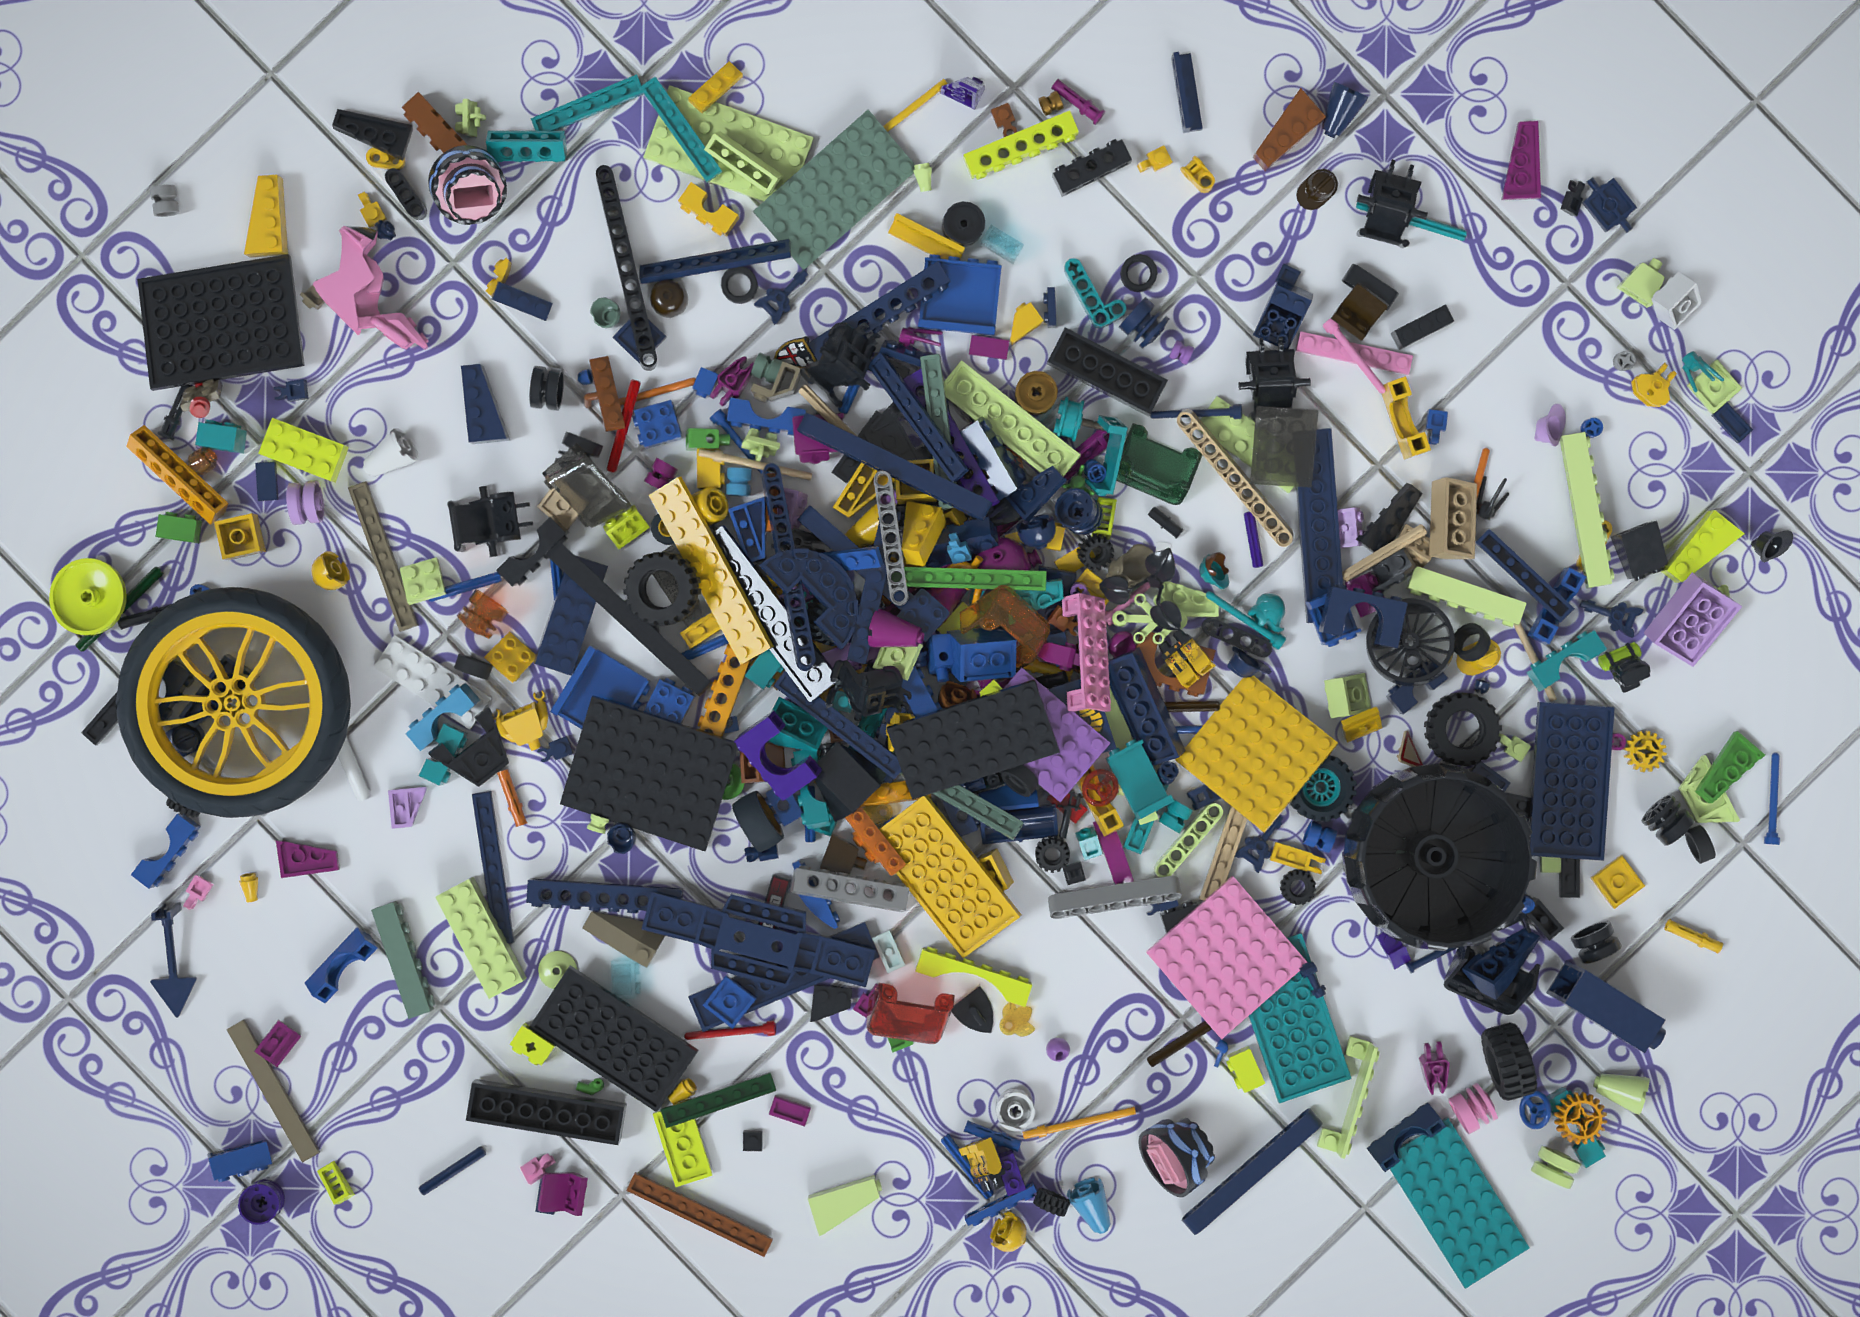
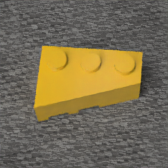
M861 463L834 504L833 509L850 519L876 498L874 476L879 471ZM887 476L879 477V485L884 486L888 483Z
M906 502L901 548L906 563L925 566L946 524L941 507Z

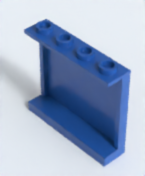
M930 254L929 258L925 257L924 269L938 261L951 282L948 284L949 288L939 293V291L931 294L933 298L925 303L921 301L918 328L994 336L1002 265H998V261L987 260V263H979V259L968 258L967 261H960L959 257L949 256L948 260L941 259L940 255ZM928 278L924 281L925 288L930 289L934 286L933 279Z
M589 646L550 712L556 716L559 715L582 729L593 695L638 710L641 705L639 700L642 695L646 696L651 688L649 685L651 681L594 646Z

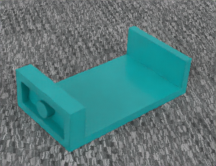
M1099 415L1097 423L1107 433H1110L1103 463L1106 469V477L1099 483H1094L1089 478H1085V482L1096 495L1106 496L1107 494H1114L1128 427L1117 417Z
M1133 739L1126 743V748L1120 750L1118 747L1108 752L1110 756L1105 759L1136 819L1139 820L1174 802L1172 795H1167L1141 745L1144 743L1143 740L1137 742L1136 739Z

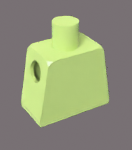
M1653 258L1649 265L1643 262L1638 264L1618 285L1617 289L1646 308L1652 306L1653 295L1656 291L1660 290L1665 279L1662 274L1658 273L1663 263Z

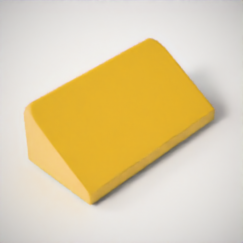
M1080 547L1054 561L1056 567L1075 572L1085 566L1077 556V549H1080ZM1091 550V552H1090V557H1091V558H1094L1095 555H1094L1093 551Z

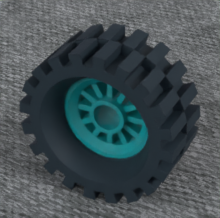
M1329 755L1312 775L1313 782L1307 781L1292 799L1290 805L1300 815L1314 821L1327 822L1331 821L1330 819L1339 818L1340 814H1345L1348 811L1349 805L1352 806L1354 802L1352 800L1353 795L1356 796L1357 791L1354 790V786H1357L1356 780L1353 779V771L1349 770V766L1342 762L1341 759ZM1318 782H1323L1325 785L1322 792L1316 791L1315 787Z

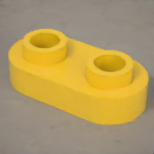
M371 148L366 153L368 164L374 168L387 170L396 168L401 170L405 166V157L403 161L399 160L398 164H393L395 157L378 149ZM379 155L380 160L374 161V157Z

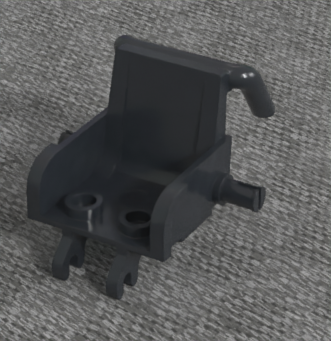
M1392 159L1388 172L1374 171L1368 189L1370 197L1358 194L1356 202L1367 204L1368 208L1365 226L1359 229L1356 234L1358 237H1366L1393 244L1400 248H1406L1410 244L1409 240L1401 239L1405 227L1408 228L1412 218L1416 217L1426 220L1428 212L1415 208L1421 181L1411 179L1414 165L1410 164L1406 177L1394 175L1392 173L1396 160Z
M847 322L836 323L828 333L829 339L826 346H822L821 350H819L822 353L820 360L807 364L800 371L805 381L811 385L815 383L826 392L828 398L836 407L841 408L842 401L835 394L834 387L860 385L864 390L870 388V383L864 380V377L870 365L872 353L876 350L875 345L878 344L875 339L881 336L878 333H874L868 339H865L862 335L866 334L863 329L868 328L869 325L867 323L860 324L856 329Z
M1278 337V350L1264 351V339L1259 338V351L1246 352V375H1249L1250 382H1238L1239 390L1250 389L1252 393L1254 411L1248 415L1249 420L1254 421L1258 418L1274 417L1300 418L1302 411L1292 409L1293 398H1296L1299 386H1311L1310 378H1296L1294 365L1295 350L1284 349L1283 337Z
M487 486L479 487L480 500L472 501L465 505H459L457 501H448L447 506L452 527L454 550L457 552H465L466 547L462 545L463 543L487 544L489 557L498 556L496 549L498 542L520 540L519 528L533 525V521L518 523L516 509L529 507L530 502L515 504L514 492L495 493L488 497Z
M837 660L835 662L830 680L831 682H837L829 690L825 702L826 708H830L833 705L837 691L842 688L853 712H855L854 720L857 722L862 720V716L882 713V709L890 707L896 708L899 713L902 710L901 706L905 707L906 711L909 710V704L904 701L903 695H906L911 700L912 694L902 688L903 678L898 668L884 666L882 669L858 674L848 660Z

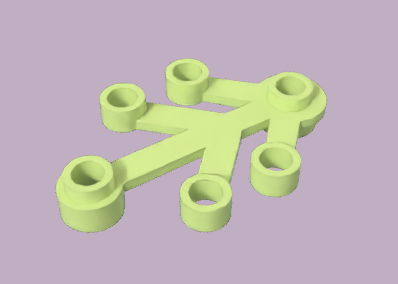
M1140 593L1134 597V603L1141 606L1148 615H1127L1124 611H1116L1112 616L1113 624L1118 627L1124 626L1126 623H1149L1140 632L1134 634L1133 641L1136 644L1143 643L1145 637L1158 626L1150 615L1152 606L1146 601L1145 595ZM1158 594L1153 598V603L1155 605H1157L1156 598ZM1161 594L1162 600L1165 601V597ZM1138 596L1143 598L1142 603L1137 602L1136 598ZM1180 611V629H1183L1186 626L1188 619L1186 614ZM1122 615L1124 620L1118 621L1117 616ZM1163 629L1161 632L1155 633L1152 641L1157 645L1163 643L1164 638L1172 630ZM1140 634L1143 637L1142 641H1137L1136 635ZM1156 635L1162 637L1161 642L1155 640Z

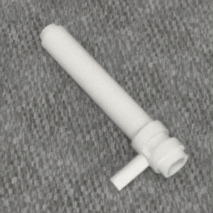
M307 723L302 724V728L304 731ZM346 737L338 757L356 799L359 798L361 802L370 798L369 794L371 792Z

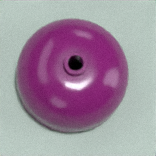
M998 537L999 546L977 553L973 557V560L977 555L983 558L978 569L1031 571V563L1024 547L1017 541L1006 537ZM997 589L1001 596H1005L1004 590Z

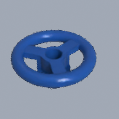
M1535 1091L1533 1094L1522 1098L1519 1112L1523 1123L1531 1129H1541L1549 1122L1551 1104L1544 1093ZM1537 1096L1541 1098L1544 1103H1533V1101L1530 1098ZM1526 1104L1530 1108V1121L1528 1120L1525 1113ZM1537 1118H1543L1541 1122L1536 1124Z

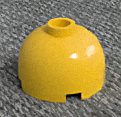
M326 551L317 557L312 564L313 581L323 589L337 590L350 580L349 570L344 561L340 563L337 560L339 557L337 554Z
M1005 1212L1003 1214L1005 1217L1002 1221L998 1218L991 1230L990 1238L993 1240L991 1245L1003 1252H1013L1026 1242V1225L1014 1213Z

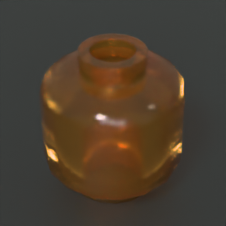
M200 447L188 456V466L198 475L204 476L217 465V455L210 448Z

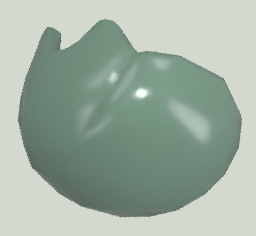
M603 297L593 302L590 314L593 316L595 324L607 329L612 328L619 322L621 311L616 302Z

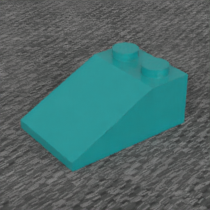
M778 697L772 711L774 710L786 725L769 742L778 746L817 752L828 728L801 707Z

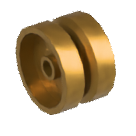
M1042 371L1026 373L1020 378L1015 388L1017 405L1030 415L1045 414L1052 408L1057 399L1058 389L1056 382L1050 375ZM1035 390L1038 391V392H1039V396L1036 395V396L1034 397V396L1032 395V394H1033V391H1035Z

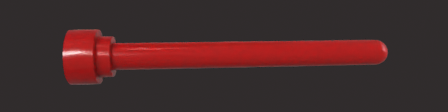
M770 1020L758 1026L687 1032L684 1034V1038L686 1040L756 1033L775 1036L776 1023L775 1020Z

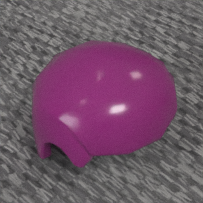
M1128 631L1118 632L1109 640L1108 651L1114 658L1136 649L1133 635Z

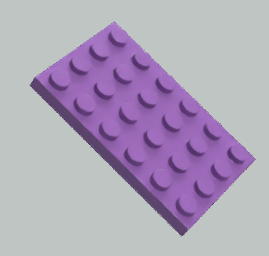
M1021 667L1003 689L1035 678ZM1035 679L1060 753L1023 765L1035 774L1041 787L1061 802L1109 746L1110 742L1075 712L1068 711L1067 706Z

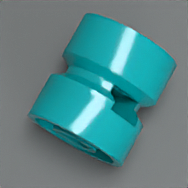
M1174 800V802L1167 806L1168 811L1163 812L1159 822L1180 834L1185 826L1184 820L1190 818L1193 810Z

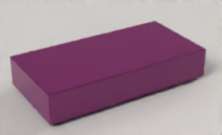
M972 335L969 355L1007 360L1009 340Z
M775 1095L769 1115L805 1127L811 1107Z

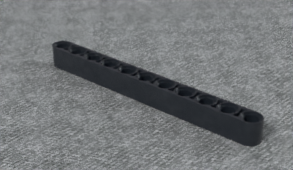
M601 165L596 170V181L638 358L644 370L652 371L657 366V355L614 174L609 166ZM601 173H608L610 175L608 179H601L599 177ZM612 191L614 196L607 198L604 196V193ZM612 209H615L619 212L616 216H610L608 214V212ZM615 228L623 230L620 235H616L612 231ZM624 246L627 248V251L619 253L617 248ZM625 264H628L632 267V269L628 272H625L621 269V267ZM628 283H634L636 285V288L634 290H628L626 288V285ZM637 301L641 305L639 308L633 309L630 307V304ZM637 320H643L645 325L643 327H636L634 323ZM646 338L649 340V344L642 346L639 344V340ZM645 357H652L654 362L647 365L643 360Z
M559 540L545 553L550 560L699 697L713 684L648 622H642L638 619V615H633L630 611L632 608L627 606L626 602Z

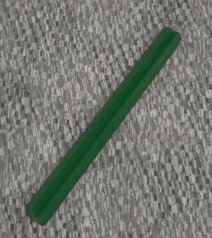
M154 567L127 593L123 613L164 574L159 567ZM103 633L84 635L75 646L81 652L85 651Z

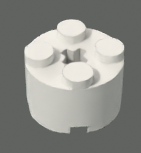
M1008 1089L999 1096L996 1102V1115L1001 1125L1008 1130L1019 1131L1032 1123L1035 1109L1029 1094L1021 1089ZM1018 1106V1110L1020 1111L1012 1113L1011 1108Z

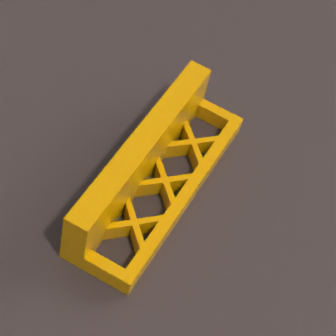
M898 213L895 214L894 221L888 231V234L929 255H940L941 259L948 260V257L952 256L959 257L961 260L965 252V247Z

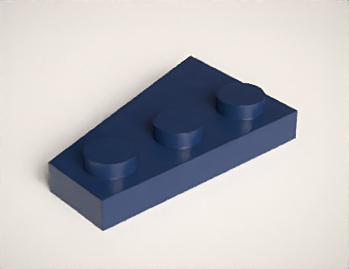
M1051 466L1033 477V480L1027 484H1021L1017 490L1005 498L1025 521L1029 522L1067 479L1056 467Z

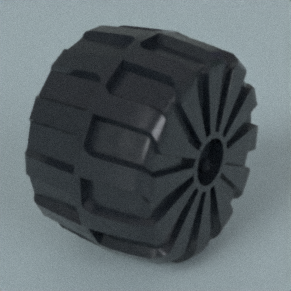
M1429 764L1409 767L1386 777L1373 786V789L1369 791L1359 806L1353 810L1347 822L1348 829L1345 836L1344 851L1342 852L1343 871L1345 872L1346 882L1355 903L1373 925L1389 937L1410 946L1428 950L1446 951L1448 948L1478 946L1491 940L1492 932L1507 920L1515 921L1525 907L1522 900L1528 884L1531 880L1536 879L1537 861L1532 859L1529 836L1533 832L1526 816L1517 810L1507 797V793L1486 777L1453 765ZM1403 850L1405 853H1396V851ZM1436 851V856L1432 860L1431 854L1432 852Z

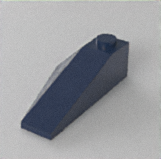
M1523 928L1505 938V942L1500 945H1493L1484 954L1481 955L1479 953L1475 955L1462 970L1480 992L1497 1000L1509 987L1540 940V936L1533 932L1528 933Z

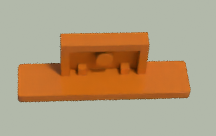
M861 806L854 813L845 817L855 830L852 833L853 841L858 847L864 849V854L870 862L875 864L880 862L890 876L896 874L906 865Z

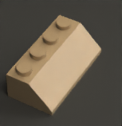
M1448 477L1432 481L1430 557L1440 559H1475L1476 483Z

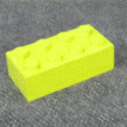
M272 418L258 454L336 483L349 447Z

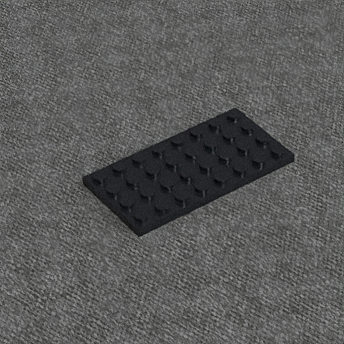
M1035 679L886 728L912 800L1060 753Z
M571 965L529 1026V1029L655 1112L660 1109L699 1051Z

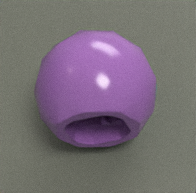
M1053 1038L1046 1046L1047 1056L1056 1062L1065 1060L1070 1052L1068 1042L1062 1038Z

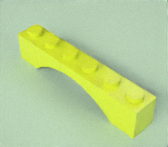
M927 946L926 949L922 948L915 972L933 978L952 972L974 974L993 984L1002 993L1006 1001L1023 1007L1026 1006L1032 988L1029 978L1023 976L1015 978L1010 976L1011 973L1008 971L1000 970V972L992 970V966L986 964L978 966L974 964L975 961L964 958L962 961L956 959V955L945 952L944 955L938 953V949Z

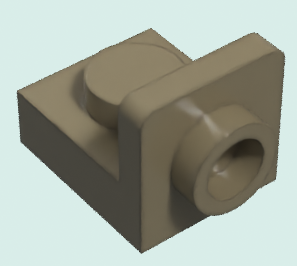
M313 284L305 293L301 292L300 294L304 298L302 302L310 309L314 307L318 310L325 303Z

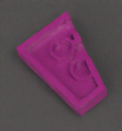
M276 840L281 878L340 870L336 850Z

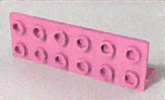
M1082 593L1069 595L1062 599L1063 616L1071 617L1077 615L1081 674V689L1067 692L1068 711L1073 712L1084 709L1109 712L1111 711L1105 599Z

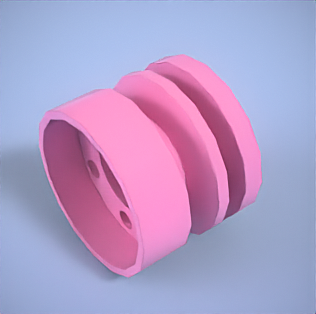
M1478 1083L1472 1086L1475 1094L1470 1088L1466 1089L1467 1099L1460 1093L1448 1099L1456 1117L1469 1135L1480 1129L1478 1119L1481 1118L1486 1125L1489 1124L1487 1114L1493 1121L1498 1119L1492 1100Z

